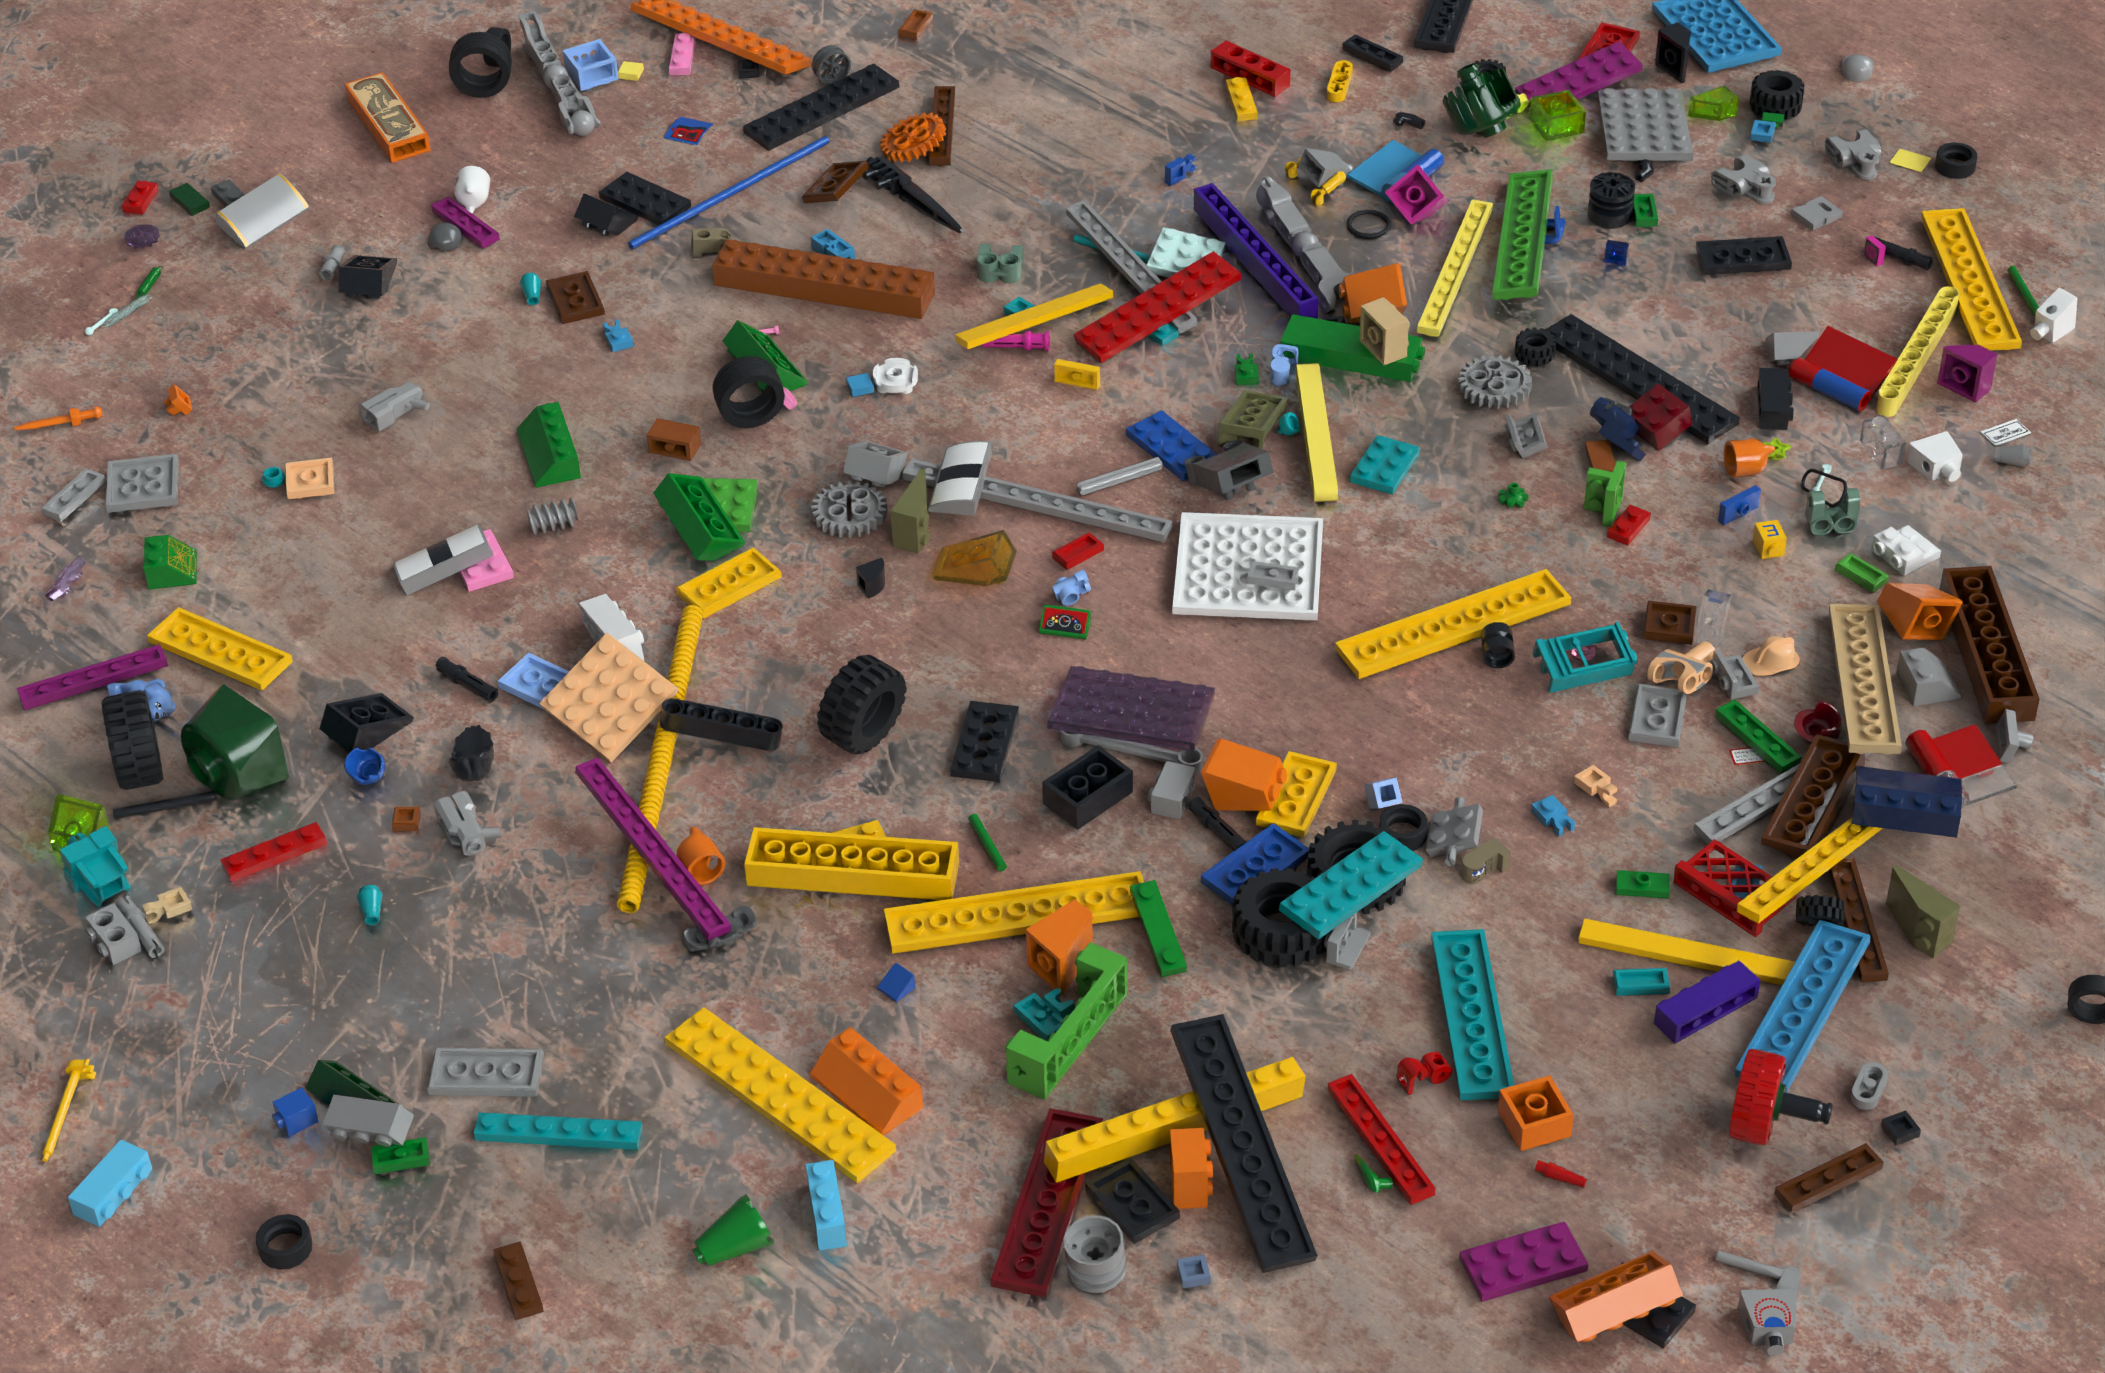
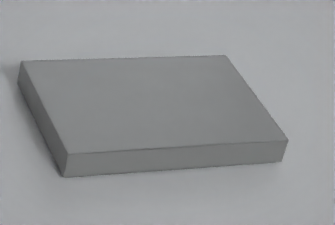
M1638 684L1628 741L1679 748L1687 694L1680 692L1678 689Z

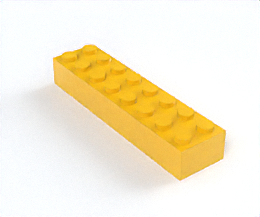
M754 827L744 864L747 886L930 900L953 899L959 868L958 842Z

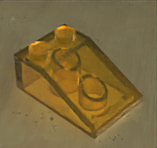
M1004 530L942 547L932 578L938 581L980 586L1001 584L1008 578L1017 551Z

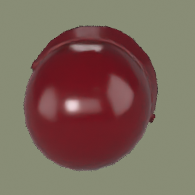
M1818 701L1815 704V709L1800 711L1794 720L1795 729L1809 745H1811L1816 734L1838 739L1842 732L1839 712L1833 705L1825 701Z

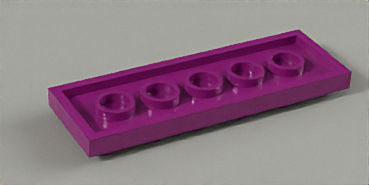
M1618 41L1516 87L1515 93L1516 95L1524 93L1527 96L1526 99L1529 100L1527 107L1537 117H1540L1642 71L1643 64Z

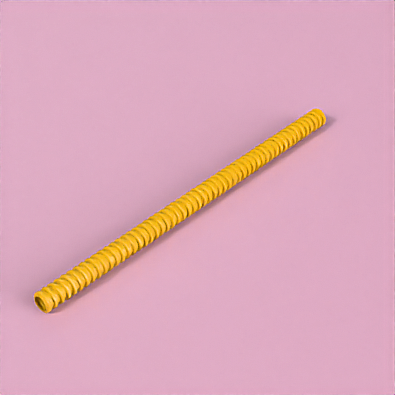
M695 605L686 606L682 610L667 680L679 690L673 698L685 700L703 618L702 609ZM661 711L658 716L659 719L638 807L656 831L677 733L661 728ZM631 843L617 900L618 909L625 913H635L639 910L649 867Z

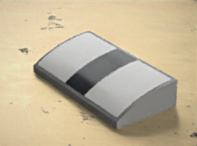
M991 441L963 442L946 448L929 504V512L975 516L992 456Z
M479 523L393 563L402 588L406 595H410L494 556Z

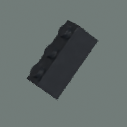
M1759 368L1757 383L1759 429L1787 430L1788 422L1793 421L1794 408L1790 407L1792 406L1793 393H1789L1791 392L1792 379L1788 378L1787 369Z

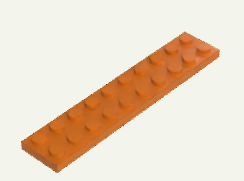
M639 0L631 3L630 10L690 34L693 37L786 75L811 66L812 58L804 56L802 52L792 51L785 45H778L770 39L758 37L756 33L741 30L739 26H731L724 20L714 19L707 13L697 12L693 7L680 5L678 1Z

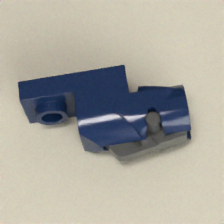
M1600 397L1595 401L1590 411V416L1602 426L1598 433L1641 462L1646 454L1639 449L1641 444L1632 439L1639 429L1637 422L1631 416L1632 409L1609 398Z

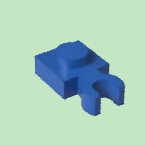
M1188 154L1184 159L1179 157L1165 165V183L1173 186L1186 178V172H1193L1196 169V166L1192 164L1196 157Z

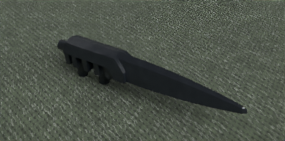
M869 157L866 160L869 168L863 173V178L865 180L872 178L876 181L875 186L878 190L885 187L886 190H891V194H899V199L903 202H908L936 222L958 233L963 232V229L953 217L929 194L912 182V177L884 157H876L875 159Z

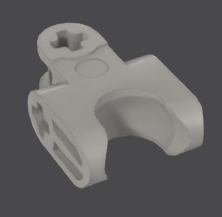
M1867 129L1857 130L1854 142L1841 140L1838 136L1826 138L1825 152L1839 168L1849 166L1854 171V174L1863 180H1872L1877 177L1878 171L1875 168V164L1879 162L1881 157V147Z
M1741 154L1734 159V171L1720 167L1711 173L1712 185L1732 197L1739 198L1744 194L1760 204H1769L1774 201L1775 194L1772 192V188L1776 186L1775 177L1769 174V170L1764 164L1746 154Z

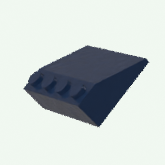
M1857 766L1851 824L1957 838L1962 809L1961 779Z

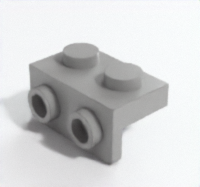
M1536 412L1515 422L1510 414L1505 415L1508 424L1504 426L1511 438L1509 439L1510 445L1514 452H1519L1522 459L1548 448Z
M1719 649L1713 651V658L1710 660L1713 666V674H1716L1721 689L1726 691L1730 700L1759 693V685L1740 654L1723 657Z
M1357 913L1335 927L1333 932H1328L1324 942V947L1327 948V963L1351 970L1370 938L1369 930L1356 927Z

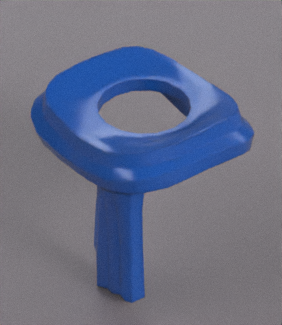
M1559 206L1555 207L1554 218H1549L1547 221V228H1554L1556 232L1545 236V244H1556L1563 235L1566 221L1564 218H1560Z

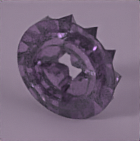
M147 224L134 226L125 233L127 245L133 246L134 249L139 247L144 249L146 246L152 247V244L157 243L160 237L159 230L155 226Z

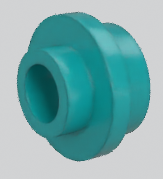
M278 467L267 468L263 472L262 482L267 487H279L285 482V474Z

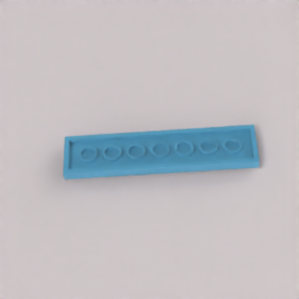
M1818 921L1735 1068V1077L1740 1078L1743 1063L1749 1049L1772 1052L1786 1058L1783 1084H1786L1785 1092H1788L1870 943L1869 934L1826 921Z

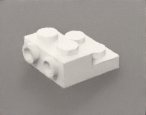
M1909 525L1899 530L1890 527L1874 535L1871 549L1904 576L1940 558L1941 554L1940 549Z

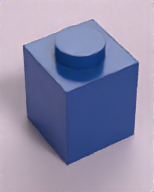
M302 1087L272 1102L275 1111L272 1114L273 1121L277 1128H283L289 1137L319 1122L315 1104Z

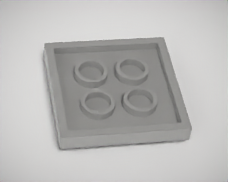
M178 454L108 461L107 513L178 505Z

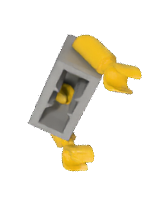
M1305 148L1302 157L1297 159L1298 162H1288L1285 165V171L1289 178L1297 177L1298 168H1300L1317 187H1322V189L1311 191V202L1315 200L1316 206L1324 203L1323 195L1329 194L1338 186H1342L1347 174L1353 170L1352 165L1345 163L1336 153Z

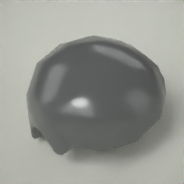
M441 222L432 227L428 237L430 249L433 250L437 247L441 252L456 249L462 241L460 229L447 222Z

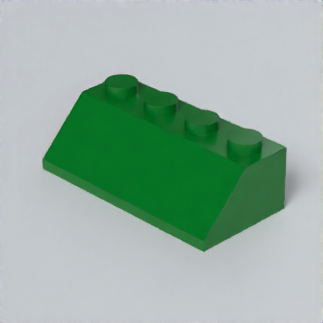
M737 320L722 340L728 348L727 352L737 359L744 356H756L770 362L777 371L783 387L789 391L808 384L807 379L768 334ZM757 382L758 389L763 392L766 389L767 384L764 382Z
M559 402L536 406L517 428L535 487L538 488L580 479L578 455Z
M668 473L653 492L659 501V505L664 509L670 522L676 527L681 539L686 542L691 550V554L697 560L715 561L744 546L745 541L702 477Z

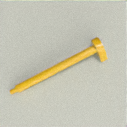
M89 1059L71 1060L67 1064L65 1071L70 1077L42 1152L44 1155L42 1158L43 1162H47L48 1158L52 1156L78 1080H94L96 1072L93 1071V1065H88Z

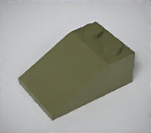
M922 468L891 510L893 547L918 554L930 540V532H928L929 514L926 469Z
M1898 865L1893 866L1886 905L1910 943L1921 952L1935 958L1953 943L1960 905Z

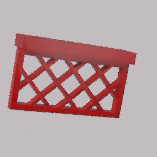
M1716 839L1687 862L1681 860L1675 865L1673 881L1675 885L1754 937H1757L1762 932L1764 924L1796 899L1797 896L1796 894L1760 923H1757L1737 912V905L1743 899L1733 894V892H1747L1750 895L1762 886L1750 885V879H1761L1766 883L1772 878L1771 875ZM1716 850L1724 858H1709V854ZM1711 865H1725L1726 872H1711ZM1729 865H1739L1744 868V871H1730ZM1694 866H1706L1707 872H1700ZM1712 879H1727V885H1720ZM1731 879H1745L1746 885H1732Z

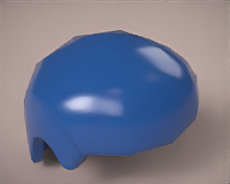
M355 748L346 756L344 767L348 776L355 783L369 785L376 783L382 778L386 764L384 757L372 748L368 750Z

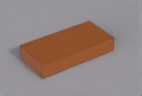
M914 9L899 28L898 36L917 40L932 21L933 13Z
M1585 441V450L1590 467L1613 472L1616 463L1609 441Z

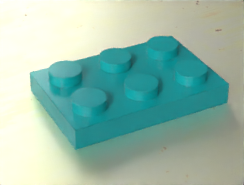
M1377 435L1351 473L1350 482L1393 495L1419 456L1420 447Z

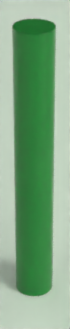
M971 814L968 820L997 870L1000 872L1004 871L1007 868L1005 861L978 815Z

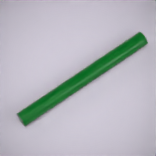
M2010 266L2007 271L2035 317L2039 306L2017 268Z

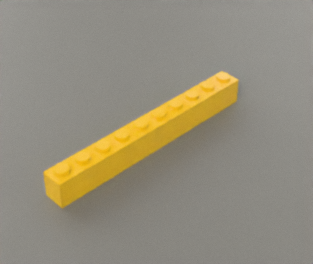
M1293 1057L1246 1072L1261 1111L1296 1100L1303 1095L1306 1076ZM1191 1091L1046 1141L1044 1163L1057 1183L1169 1144L1170 1129L1204 1128V1131L1208 1129L1194 1092Z

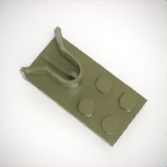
M1244 390L1219 423L1218 446L1223 447L1224 444L1234 440L1252 438V446L1263 449L1264 438L1287 407L1288 398Z

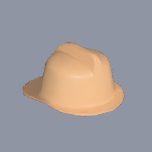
M1781 636L1768 637L1761 647L1753 649L1743 656L1745 664L1751 674L1755 676H1768L1797 667L1800 661L1798 654L1795 652L1793 638Z

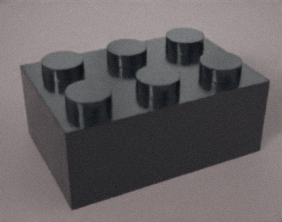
M1097 745L1042 782L1043 804L1078 830L1133 793V770Z

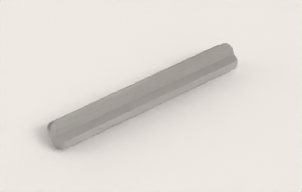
M1155 457L1078 482L1077 491L1083 496L1160 471L1162 469V461L1159 457Z

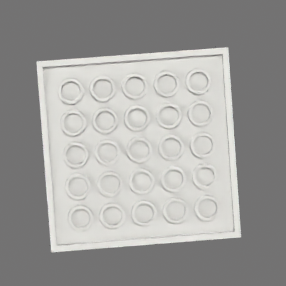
M1182 512L1172 614L1318 620L1323 518ZM1252 561L1299 567V577L1295 590L1247 584V576Z

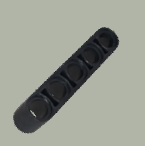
M675 698L666 699L662 703L660 726L666 731L767 751L776 750L780 746L783 724L776 718Z

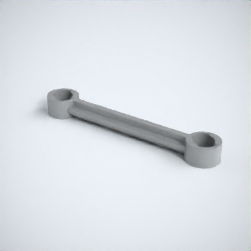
M1077 719L1065 720L1060 725V741L1068 747H1076L1082 743L1099 745L1100 747L1165 763L1169 761L1196 767V775L1203 768V754L1196 748H1185L1177 752L1087 730L1084 724Z

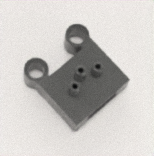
M1234 440L1224 444L1225 452L1206 460L1204 456H1194L1184 461L1190 485H1199L1224 495L1225 500H1231L1233 494H1239L1241 492L1240 486L1245 485L1247 491H1253L1255 489V480L1274 473L1269 451L1246 444L1243 440Z

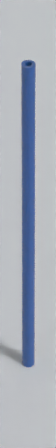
M824 136L638 236L628 242L629 247L632 250L818 150L830 143L829 138Z

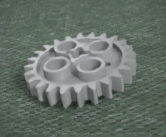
M1482 355L1481 360L1473 358V363L1466 362V367H1461V372L1458 374V388H1460V393H1464L1465 399L1471 398L1470 403L1478 401L1479 407L1487 404L1488 409L1492 405H1495L1497 409L1500 408V405L1509 408V403L1516 406L1517 400L1523 402L1524 397L1529 396L1532 376H1530V370H1525L1526 365L1519 366L1518 360L1511 362V357L1504 360L1502 355L1498 358L1490 355V358L1486 359Z
M848 480L846 485H843L841 482H838L837 487L830 484V490L823 488L822 494L817 493L816 499L812 500L811 512L813 522H816L817 528L822 527V532L830 530V536L839 533V538L844 534L851 538L852 534L856 533L858 537H861V532L870 534V528L877 530V524L883 525V519L887 518L886 496L882 495V491H877L876 486L869 488V483L861 486L860 481L851 484V481ZM848 497H851V512H852V520H851V521H848V518H847V515H848L847 498H848Z

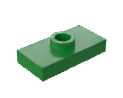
M1617 870L1616 895L1669 899L1670 874Z

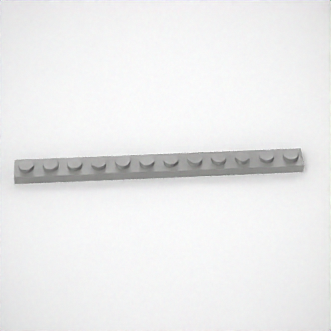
M911 459L902 472L903 480L912 482L922 468L926 469V485L935 487L941 465ZM987 476L985 477L980 499L1160 542H1165L1172 529L1171 520Z

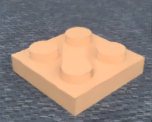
M332 457L286 463V493L288 499L335 494Z

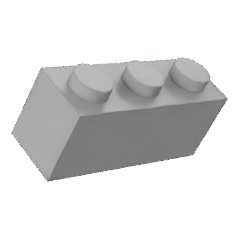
M333 1095L322 1125L331 1131L330 1135L339 1140L345 1141L348 1137L364 1144H368L369 1141H375L377 1144L385 1147H390L391 1144L403 1146L414 1114L397 1103Z

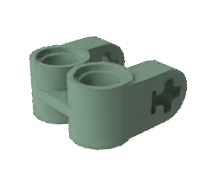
M980 244L977 257L979 280L987 283L994 282L998 278L1005 283L1019 281L1023 267V245H1012L1011 253H1005L998 257L997 254L991 252V244Z
M1847 488L1844 500L1835 508L1827 507L1823 491H1809L1805 516L1811 532L1816 536H1822L1830 533L1833 528L1839 534L1853 531L1857 526L1860 508L1858 488Z

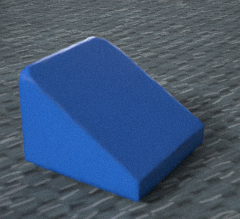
M895 963L878 985V990L897 1003L915 989V977L910 971Z

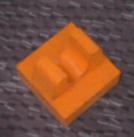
M175 384L168 388L169 397L164 401L168 406L166 411L172 416L179 412H183L185 415L193 410L190 397Z

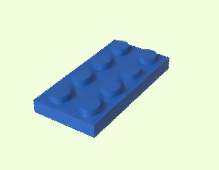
M1162 410L1126 428L1127 437L1153 458L1159 457L1162 465L1182 481L1188 479L1184 464L1186 459L1194 456H1204L1206 460L1218 455Z
M1273 823L1201 875V883L1233 905L1236 891L1239 886L1244 884V881L1251 876L1255 878L1256 874L1261 871L1266 873L1275 868L1279 870H1286V868L1294 869L1308 859L1309 848Z

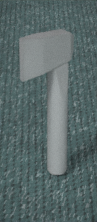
M1720 1250L1715 1254V1261L1778 1279L1779 1282L1776 1289H1796L1798 1293L1801 1274L1798 1269L1791 1267L1781 1269Z

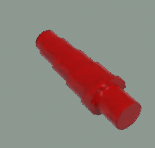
M1537 1161L1535 1171L1545 1174L1544 1177L1585 1188L1587 1183L1585 1177L1566 1170L1555 1163Z

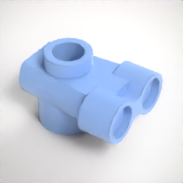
M1084 569L1073 573L1074 575L1069 578H1059L1055 585L1051 586L1057 602L1061 601L1063 605L1070 606L1079 600V594L1082 595L1091 591Z

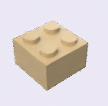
M1384 297L1361 305L1360 342L1383 365L1407 357V347L1409 345L1408 329L1410 327L1408 319Z

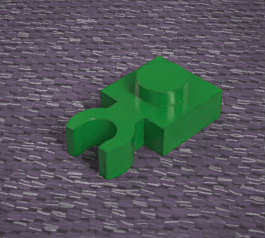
M1237 354L1234 368L1236 385L1259 384L1257 363H1253V355L1249 354L1248 359H1241L1240 354Z

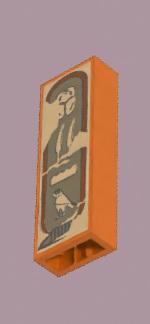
M383 72L344 84L347 101L391 163L431 151L428 133Z

